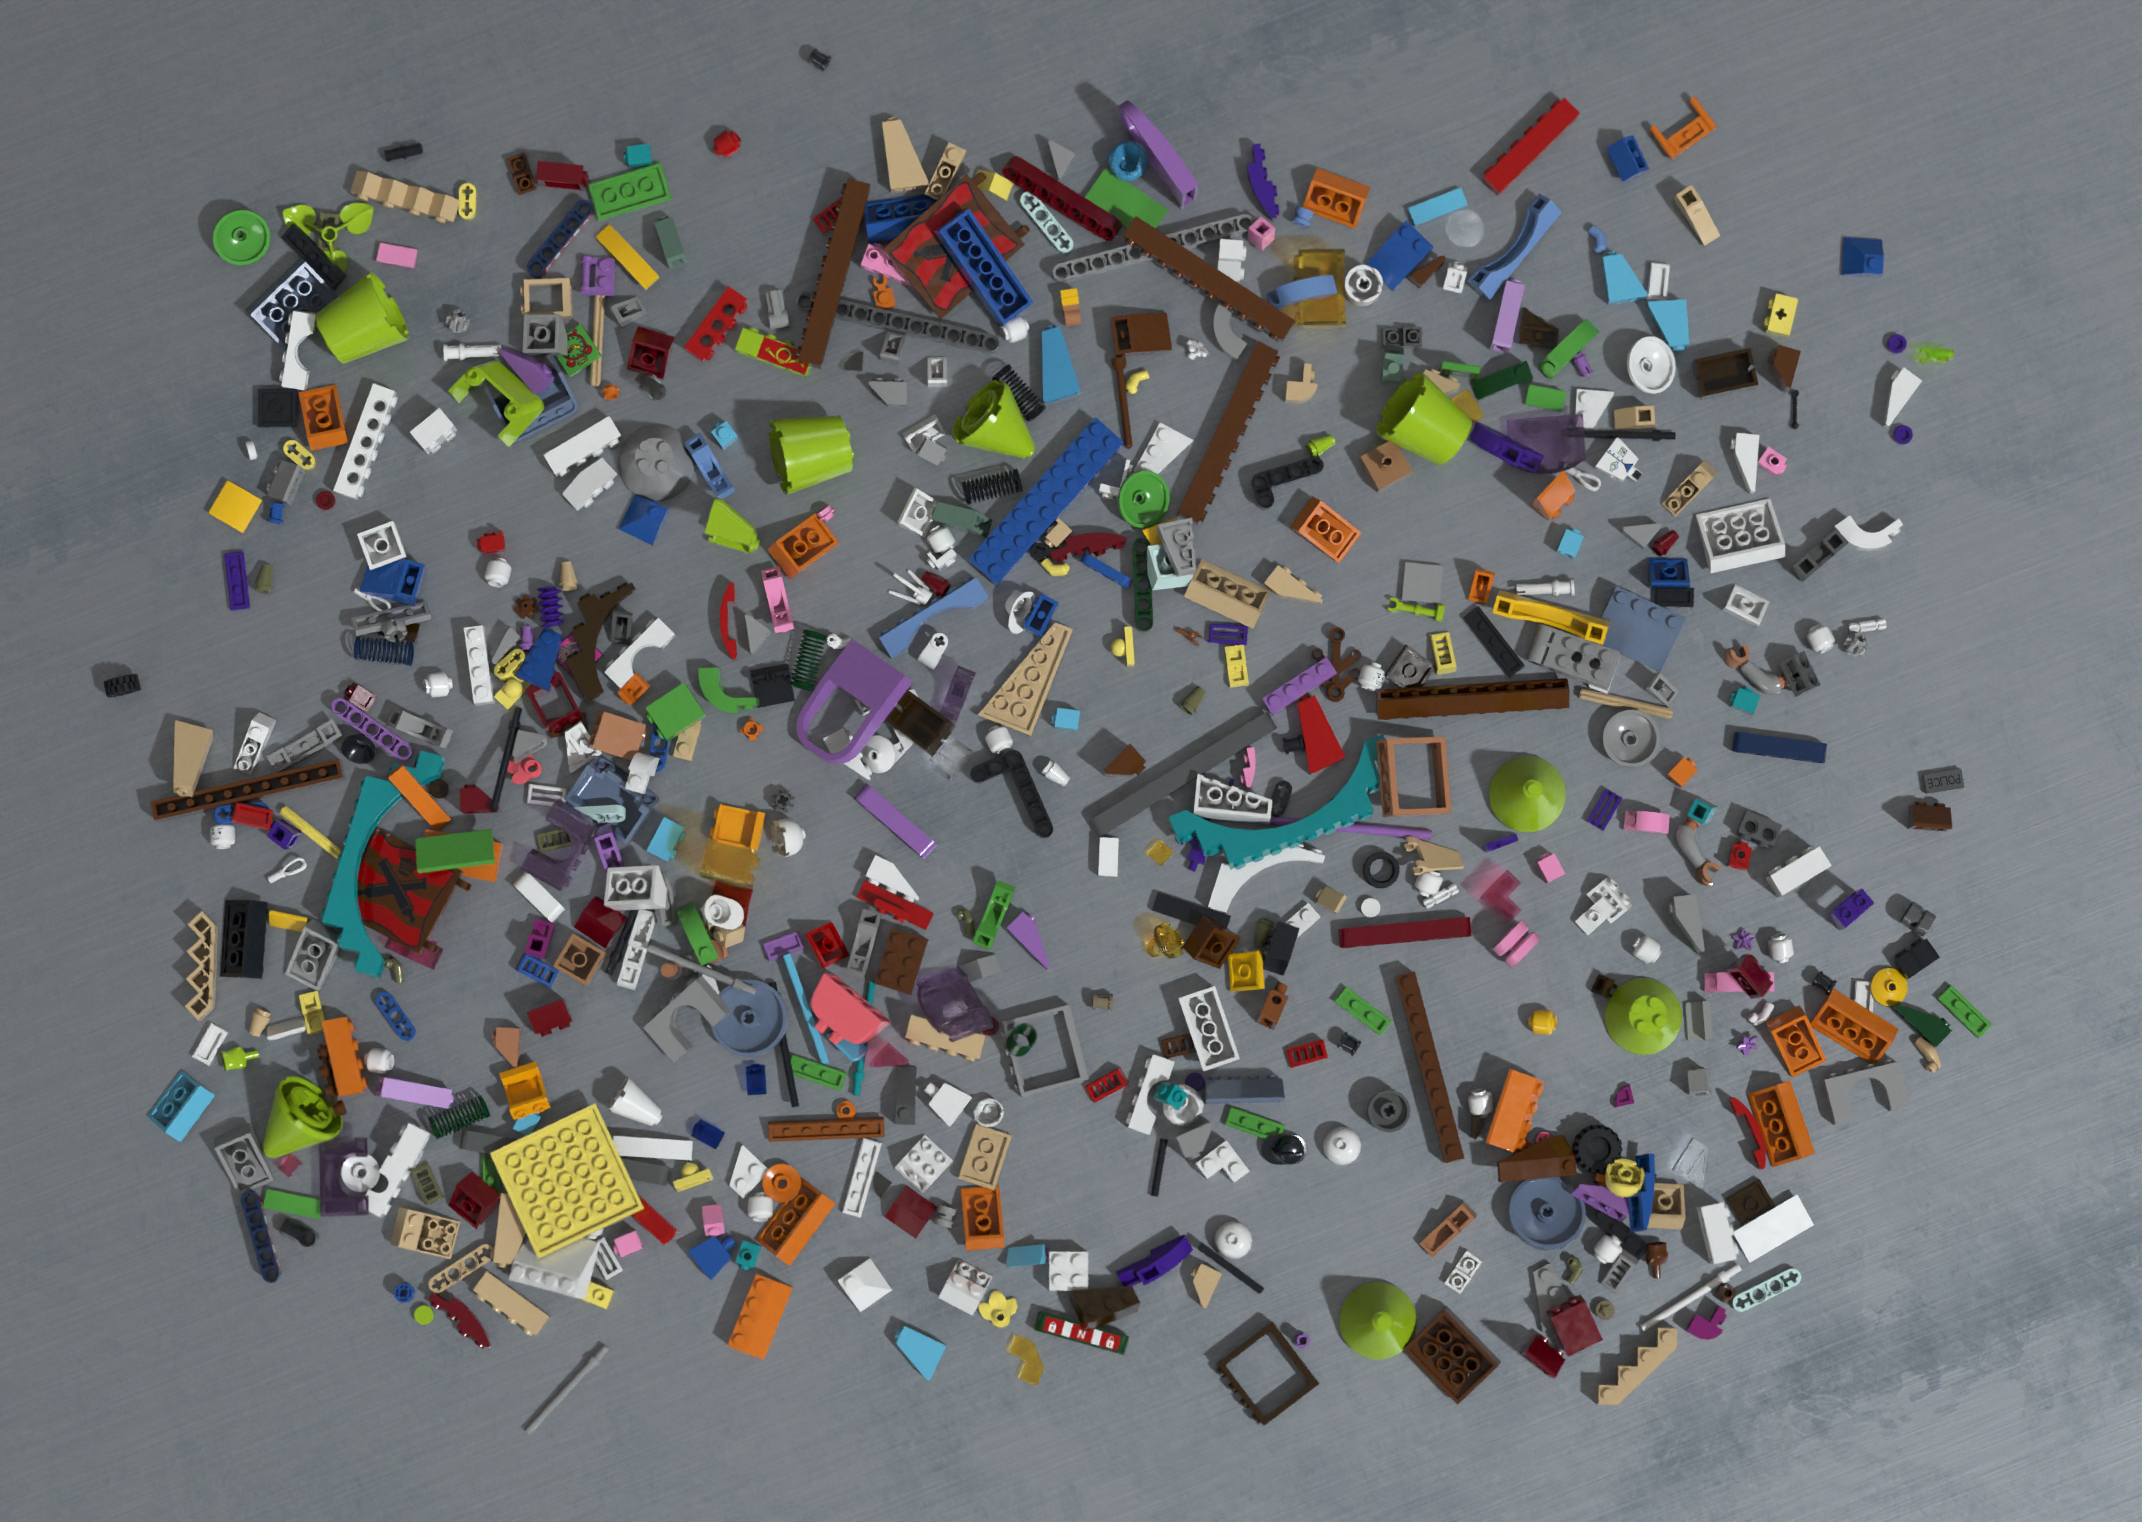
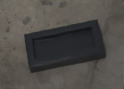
M1655 587V604L1661 607L1693 608L1694 588Z

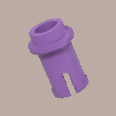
M1583 352L1573 357L1574 361H1572L1576 363L1582 378L1593 372L1585 358L1587 355H1584Z
M521 627V644L519 646L522 651H530L534 645L533 627Z
M1299 1333L1296 1335L1294 1342L1297 1347L1306 1348L1310 1343V1339L1307 1334ZM1301 1337L1306 1339L1304 1344L1299 1343Z

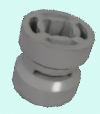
M938 1204V1215L933 1223L952 1228V1218L955 1216L957 1209Z

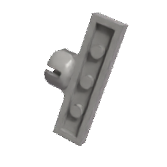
M424 601L416 603V606L406 605L352 617L351 619L356 636L382 631L387 640L395 642L394 636L396 635L399 641L405 638L407 635V625L431 620V614L427 602Z

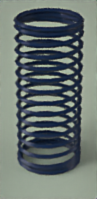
M357 636L355 639L354 660L360 661L362 658V661L366 659L367 662L375 660L376 663L378 661L380 663L384 662V664L392 662L393 665L401 663L402 666L405 663L406 666H412L414 642H410L409 647L408 642L405 643L404 660L402 663L403 641L400 647L399 662V641H397L394 661L395 642H392L391 659L389 662L391 645L389 640L385 661L386 639L383 644L382 659L380 658L382 639L379 641L377 660V638L375 640L373 660L374 639L371 638L369 658L367 655L369 637L366 641L364 658L365 637L362 639V646L361 637Z

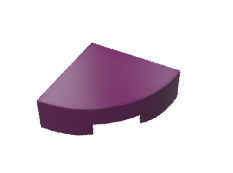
M1630 1084L1618 1091L1614 1102L1615 1108L1634 1103Z

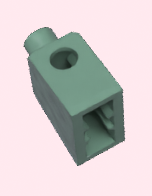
M1384 346L1381 382L1401 383L1404 348Z

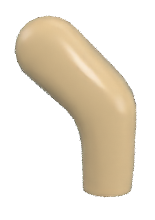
M1919 1037L1915 1045L1929 1062L1926 1066L1927 1070L1934 1073L1941 1068L1939 1055L1932 1044Z

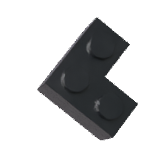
M1280 921L1277 922L1276 927H1271L1268 936L1272 938L1270 944L1266 943L1262 953L1264 970L1284 976L1300 928Z

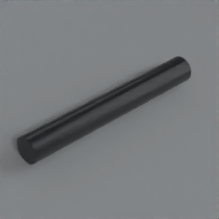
M1160 1138L1151 1196H1159L1167 1139Z

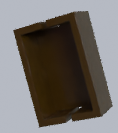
M1751 348L1694 359L1692 366L1695 379H1699L1696 384L1700 400L1753 389L1759 385L1755 368L1750 371L1748 370V368L1754 365Z
M907 689L897 703L904 711L901 713L894 707L884 721L933 757L943 744L941 742L942 738L946 740L956 726Z

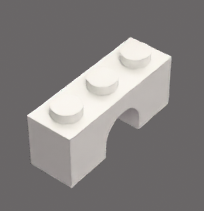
M388 1155L379 1170V1173L385 1175L388 1179L387 1189L382 1193L369 1189L360 1207L378 1217H382L383 1214L387 1215L392 1206L389 1203L392 1198L396 1199L401 1191L399 1186L402 1180L405 1182L411 1173L409 1171L410 1167Z

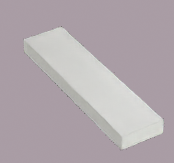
M863 1138L842 1213L861 1218L882 1143Z

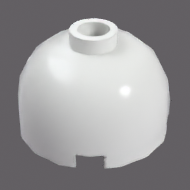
M791 819L773 821L775 825H771V836L774 846L778 844L780 851H776L781 858L795 855L803 846V839L806 837L804 829L800 828L799 824Z
M1334 1128L1324 1138V1153L1329 1161L1334 1164H1350L1360 1154V1138L1350 1128Z
M1225 1222L1219 1226L1214 1235V1246L1224 1258L1239 1259L1248 1253L1252 1245L1251 1232L1241 1222Z

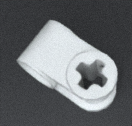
M943 633L934 634L917 661L934 670L948 645L947 636ZM943 637L945 644L937 647L936 641H934L935 638Z

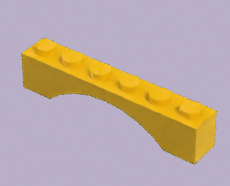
M1499 590L1492 612L1507 618L1529 620L1554 626L1575 634L1584 640L1602 645L1605 642L1610 625L1608 620L1503 590Z

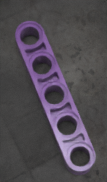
M337 698L332 702V711L337 716L402 761H407L412 757L413 750L408 743L343 698ZM345 703L346 709L343 712H337V704ZM356 713L361 715L359 723L352 722V716ZM372 724L377 726L375 734H369L367 731L368 727ZM389 735L392 736L393 741L387 746L384 745L383 739ZM401 747L408 748V754L404 757L399 755Z
M867 783L854 797L922 858L926 859L937 846L932 839Z

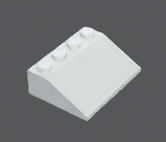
M1771 499L1696 515L1710 573L1785 557V542Z
M527 1235L513 1261L509 1280L575 1298L586 1299L600 1243L582 1238L538 1259Z

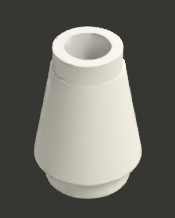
M1049 760L1041 770V773L1044 774L1043 777L1063 787L1070 779L1055 761Z

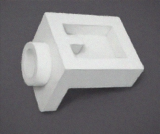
M1453 262L1448 264L1443 289L1462 293L1467 274V267L1463 263Z

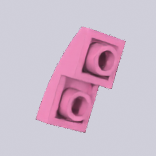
M1254 747L1246 748V753L1243 754L1245 765L1249 764V768L1242 769L1243 773L1240 774L1241 784L1246 786V789L1251 787L1255 774L1256 760Z

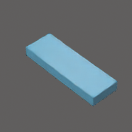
M1460 187L1408 208V212L1415 227L1466 207L1468 204Z

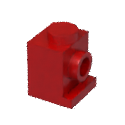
M498 531L499 535H495V532L485 533L484 537L476 539L478 550H481L482 554L506 552L504 532Z
M1737 841V844L1733 843L1731 845L1727 867L1743 871L1748 870L1752 848L1748 847L1749 843ZM1739 851L1744 853L1742 859L1737 855Z

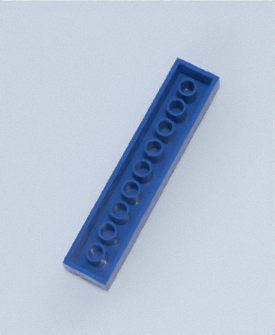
M1095 417L968 558V562L997 587L1033 545L1045 534L1047 529L1054 524L1124 446V442Z

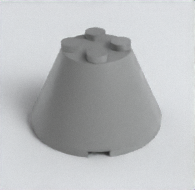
M648 425L633 432L624 442L619 454V471L626 486L637 496L652 501L670 499L680 493L691 481L695 469V461L684 444L687 441L686 437L676 429L666 425Z

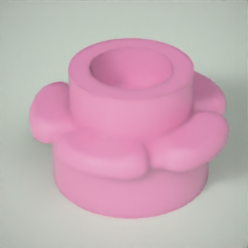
M829 504L824 506L817 512V515L820 517L819 520L824 519L825 522L834 516L833 511L835 509L831 508Z

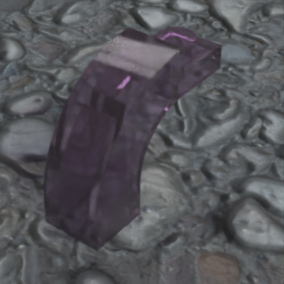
M959 665L939 712L954 725L958 721L976 672Z

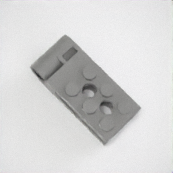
M1539 624L1526 660L1539 667L1608 691L1621 654L1614 649ZM1582 655L1583 657L1580 662H1574V656ZM1594 661H1599L1601 664L1598 668H1591V664Z

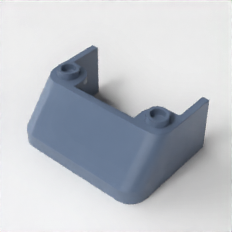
M553 354L549 356L555 366L553 372L557 377L544 392L535 393L543 401L544 409L515 442L521 441L573 415L578 410V403ZM486 386L484 390L505 428L510 421L505 417L504 409L510 400L504 395L494 399Z

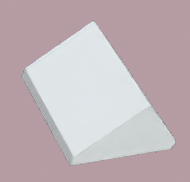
M914 488L898 520V525L925 538L933 522L932 511L937 504V500Z
M1735 584L1722 611L1756 628L1762 621L1769 601Z

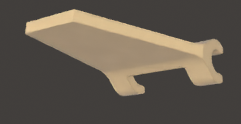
M1412 836L1406 837L1407 844H1403L1405 851L1409 852L1417 849L1420 860L1415 861L1416 867H1412L1414 875H1421L1428 871L1464 868L1458 851L1428 843Z

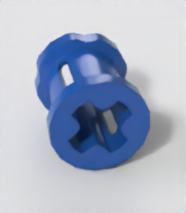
M268 503L270 511L266 522L283 524V508L286 505Z

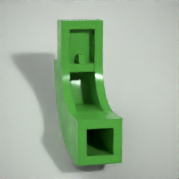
M1586 318L1537 367L1551 380L1600 331Z
M699 668L701 690L707 700L718 709L733 714H740V706H742V710H754V706H759V698H733L729 696L721 685V668Z
M999 880L997 881L972 943L988 950L991 949L1016 887Z
M694 901L676 908L682 926L701 966L719 958Z

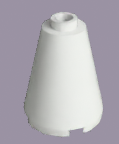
M626 1078L616 1090L615 1097L611 1098L607 1110L649 1126L657 1125L663 1116L661 1115L662 1110L629 1078Z

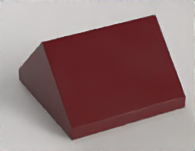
M595 896L581 913L574 928L606 949L627 917L619 911L605 906L604 901Z
M906 1185L884 1217L916 1239L938 1207Z

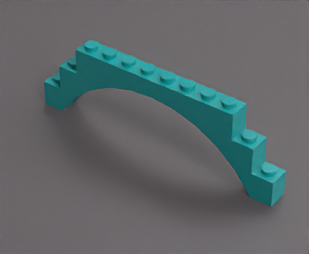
M1381 734L1366 740L1358 765L1347 784L1333 800L1316 813L1298 822L1272 829H1234L1211 823L1185 810L1169 816V824L1178 843H1186L1196 836L1204 856H1213L1222 850L1230 869H1241L1249 862H1259L1267 855H1277L1288 847L1290 849L1295 848L1306 840L1310 842L1324 833L1328 835L1337 828L1349 827L1355 821L1367 820L1373 815V806L1367 793L1373 794L1380 790V777L1376 767L1379 766L1377 740L1385 738Z
M421 751L420 755H417L415 758L414 766L416 768L405 767L424 786L441 778L446 760L441 755ZM393 763L392 768H389L387 775H389L393 770L400 766V764ZM366 776L365 780H362L360 784V797L354 803V817H351L348 827L350 830L343 840L344 850L338 856V870L333 873V886L327 893L326 901L328 903L321 912V919L325 926L343 930L337 938L338 946L342 950L359 954V957L356 956L354 961L355 971L361 975L380 979L386 961L370 940L361 918L358 903V874L363 852L374 829L382 817L405 796L389 779L386 781Z

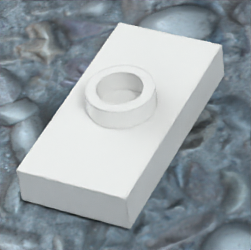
M1603 896L1575 922L1589 935L1612 915L1616 908Z

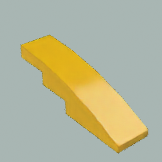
M610 224L595 236L645 290L660 278Z

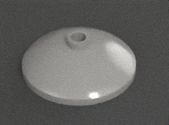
M1625 710L1617 713L1607 722L1603 731V746L1607 755L1615 763L1624 767H1638L1649 762L1657 753L1660 746V732L1655 721L1646 713L1638 710ZM1628 736L1633 738L1632 743L1627 742Z

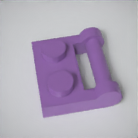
M581 257L582 286H580L579 292L581 295L614 296L615 258ZM590 266H596L595 287L589 286Z

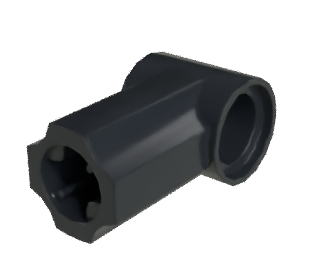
M286 1218L280 1228V1234L300 1243L302 1246L314 1247L319 1242V1235L315 1230H311ZM307 1233H311L313 1236V1241L310 1244L305 1241Z

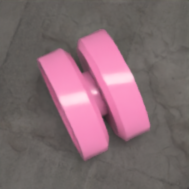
M1523 920L1519 921L1514 927H1511L1492 949L1498 956L1504 955L1508 950L1511 951L1504 961L1510 968H1513L1541 939L1535 932L1529 933L1525 938L1522 937L1529 927Z

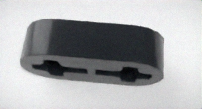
M1280 781L1275 786L1271 798L1272 805H1276L1278 799L1282 800L1280 807L1283 809L1275 813L1274 808H1272L1271 815L1281 816L1284 814L1292 793V786L1289 782ZM1285 784L1289 792H1285L1283 798L1279 797L1281 791L1278 787H1282Z

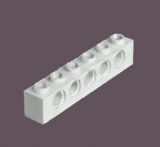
M373 383L333 490L335 493L356 501L358 497H362L365 486H363L364 480L368 479L371 474L370 464L376 460L378 455L377 445L378 443L381 444L384 439L385 433L383 429L385 425L388 426L391 420L390 410L392 407L395 408L398 400L395 391ZM382 402L385 404L384 410L376 411V404ZM372 420L378 421L376 429H369V423ZM365 438L372 440L369 447L362 446V441ZM358 456L365 457V462L362 465H356L355 463ZM352 474L358 475V481L355 483L349 482V477Z

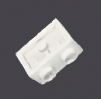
M1606 877L1586 894L1594 904L1601 897L1605 896L1616 908V911L1607 918L1610 923H1613L1632 907L1629 897L1626 894H1622L1618 889V884L1609 877Z

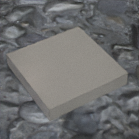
M1405 562L1401 601L1440 604L1443 566Z

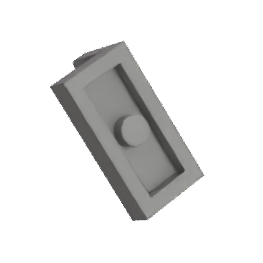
M1710 1001L1685 1003L1688 1041L1713 1039Z

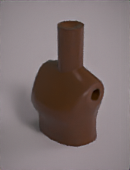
M1666 1242L1647 1244L1646 1263L1649 1266H1653V1278L1655 1279L1661 1278V1265L1668 1261Z

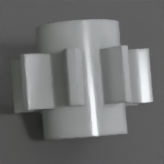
M456 309L453 312H449L445 324H449V329L452 332L461 333L463 330H467L471 319L466 318L467 313L465 311Z
M1850 633L1843 643L1846 646L1845 651L1851 656H1857L1858 653L1862 656L1869 646L1866 643V637L1860 633H1855L1854 635Z

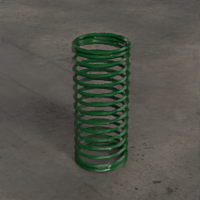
M803 630L805 635L802 636L803 639L800 644L803 648H799L801 651L798 652L800 656H797L799 660L795 661L797 664L794 665L797 668L794 671L797 673H793L795 677H792L794 681L790 682V686L813 691L815 685L796 679L816 682L815 680L798 675L817 678L816 676L799 671L818 674L815 671L806 670L801 667L819 670V668L800 662L819 666L820 664L801 658L819 662L821 661L820 659L802 654L822 657L821 655L804 650L823 653V651L811 649L803 645L824 649V647L804 641L825 645L823 642L814 641L806 637L825 641L827 635L811 630Z
M1029 1024L1017 1025L1007 1038L1006 1048L1008 1052L1014 1056L1025 1055L1036 1042L1037 1033L1035 1028ZM1014 1035H1024L1029 1042V1046L1019 1045L1015 1041Z
M482 1095L478 1096V1100L475 1097L481 1116L474 1104L473 1099H471L477 1118L470 1106L469 1101H467V1104L470 1108L473 1119L471 1118L467 1110V1107L463 1102V1106L466 1110L469 1121L466 1118L461 1105L459 1104L465 1123L458 1111L457 1106H455L461 1125L452 1107L451 1111L454 1115L457 1126L455 1125L448 1109L447 1113L450 1117L453 1128L448 1121L445 1111H443L449 1130L442 1118L441 1113H439L445 1132L436 1114L435 1118L438 1122L441 1133L439 1132L433 1117H428L429 1124L436 1139L439 1140L443 1138L444 1135L447 1136L448 1133H455L456 1130L459 1131L460 1128L463 1129L464 1126L467 1128L468 1125L471 1126L472 1123L475 1124L476 1121L479 1122L480 1119L483 1121L484 1118H490V1112Z

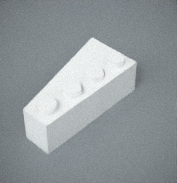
M1197 774L1193 814L1207 819L1270 824L1271 799L1239 790L1237 787L1228 786L1220 783V781L1211 780Z

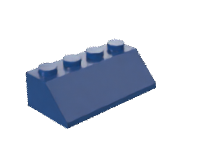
M925 194L867 202L864 215L869 243L893 240L937 200Z

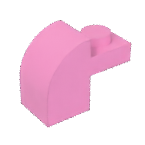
M1625 811L1623 830L1668 834L1670 815L1649 811Z

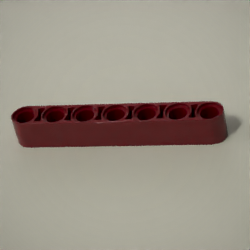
M1011 157L1003 167L1002 174L1006 179L1103 240L1112 241L1122 228V223L1117 217L1021 157Z
M1470 917L1338 929L1340 948L1472 936Z

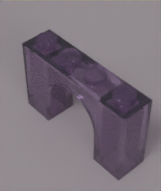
M557 800L545 820L563 829L572 840L571 855L563 860H555L532 849L528 852L520 869L561 891L564 887L568 888L573 879L571 877L573 870L577 871L581 864L579 858L581 854H586L590 846L587 844L589 839H593L596 835L598 821Z
M335 1138L319 1143L321 1217L369 1215L368 1196H349L342 1190L339 1184V1170L344 1161L354 1157H368L367 1138Z

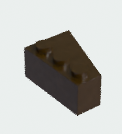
M1132 1286L1072 1290L1069 1298L1085 1332L1136 1313L1140 1306V1301Z

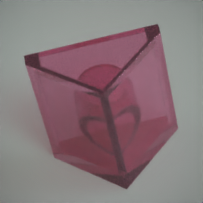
M889 1043L870 1062L871 1068L909 1065V1060Z

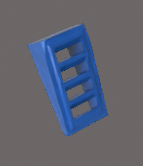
M525 953L522 954L515 968L516 971L550 988L559 973V970L529 955H525ZM527 959L530 960L526 970H523ZM534 963H536L537 966H536V968H535L533 974H531L530 971H531V969H532ZM541 967H544L540 978L537 977ZM548 970L552 971L547 981H544Z

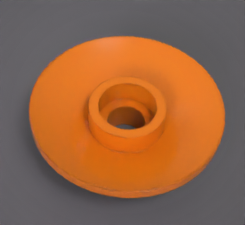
M774 1165L766 1171L763 1177L764 1192L773 1201L788 1202L794 1199L800 1191V1175L790 1165ZM780 1180H785L786 1185L784 1187L779 1186Z

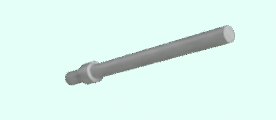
M651 944L647 950L650 953L731 985L735 990L740 991L741 989L753 995L757 991L756 987L744 983L742 979H734Z
M603 1345L594 1355L587 1359V1363L524 1429L526 1433L530 1435L583 1377L600 1363L599 1360L609 1351L608 1347Z

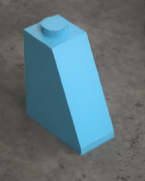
M1617 252L1606 253L1602 257L1601 263L1607 303L1615 304L1646 299L1647 292L1623 255H1617Z
M1686 299L1648 301L1646 308L1664 342L1670 348H1673V351H1684L1689 346Z
M904 1326L903 1329L899 1327L895 1336L898 1339L896 1344L925 1379L930 1381L947 1345L907 1326Z

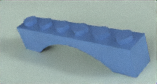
M1538 194L1528 206L1522 228L1512 245L1497 259L1479 266L1468 279V282L1478 294L1490 300L1562 212L1551 199Z
M972 577L962 582L963 586L957 590L955 587L945 593L947 596L941 600L939 597L934 599L925 610L923 607L918 609L909 620L907 618L900 620L896 628L892 630L888 628L881 632L879 640L890 658L893 659L908 649L917 629L931 616L952 608L973 609L988 600L989 596L977 577L975 579H972Z

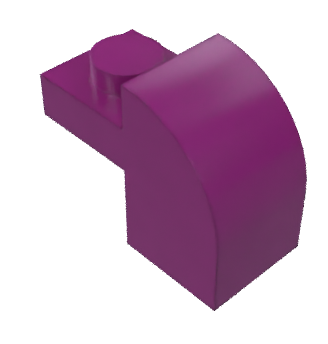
M535 919L532 933L529 935L525 955L545 959L554 923Z
M1717 1306L1709 1321L1694 1314L1685 1331L1703 1340L1718 1337L1723 1330L1718 1328L1717 1325H1721L1727 1316L1724 1314L1726 1309Z

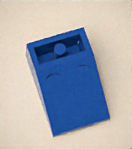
M400 559L370 570L367 565L360 592L416 606L426 573L425 564Z

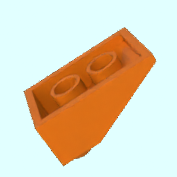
M336 384L299 392L310 450L314 451L347 444L348 438Z
M1564 471L1548 485L1532 504L1547 521L1551 517L1555 519L1562 512L1560 508L1564 504L1568 506L1575 498L1573 494L1576 491Z
M1313 496L1290 526L1295 532L1337 563L1341 562L1361 534L1353 525Z
M817 513L775 541L767 549L790 580L839 544L824 522L819 520L820 517Z
M1800 1005L1765 1022L1792 1078L1827 1061L1811 1024Z
M996 1186L994 1191L984 1187L962 1188L961 1201L965 1251L1004 1248V1229L999 1186Z

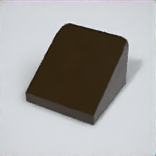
M1471 1116L1472 1139H1477L1485 1126V1122L1475 1116Z

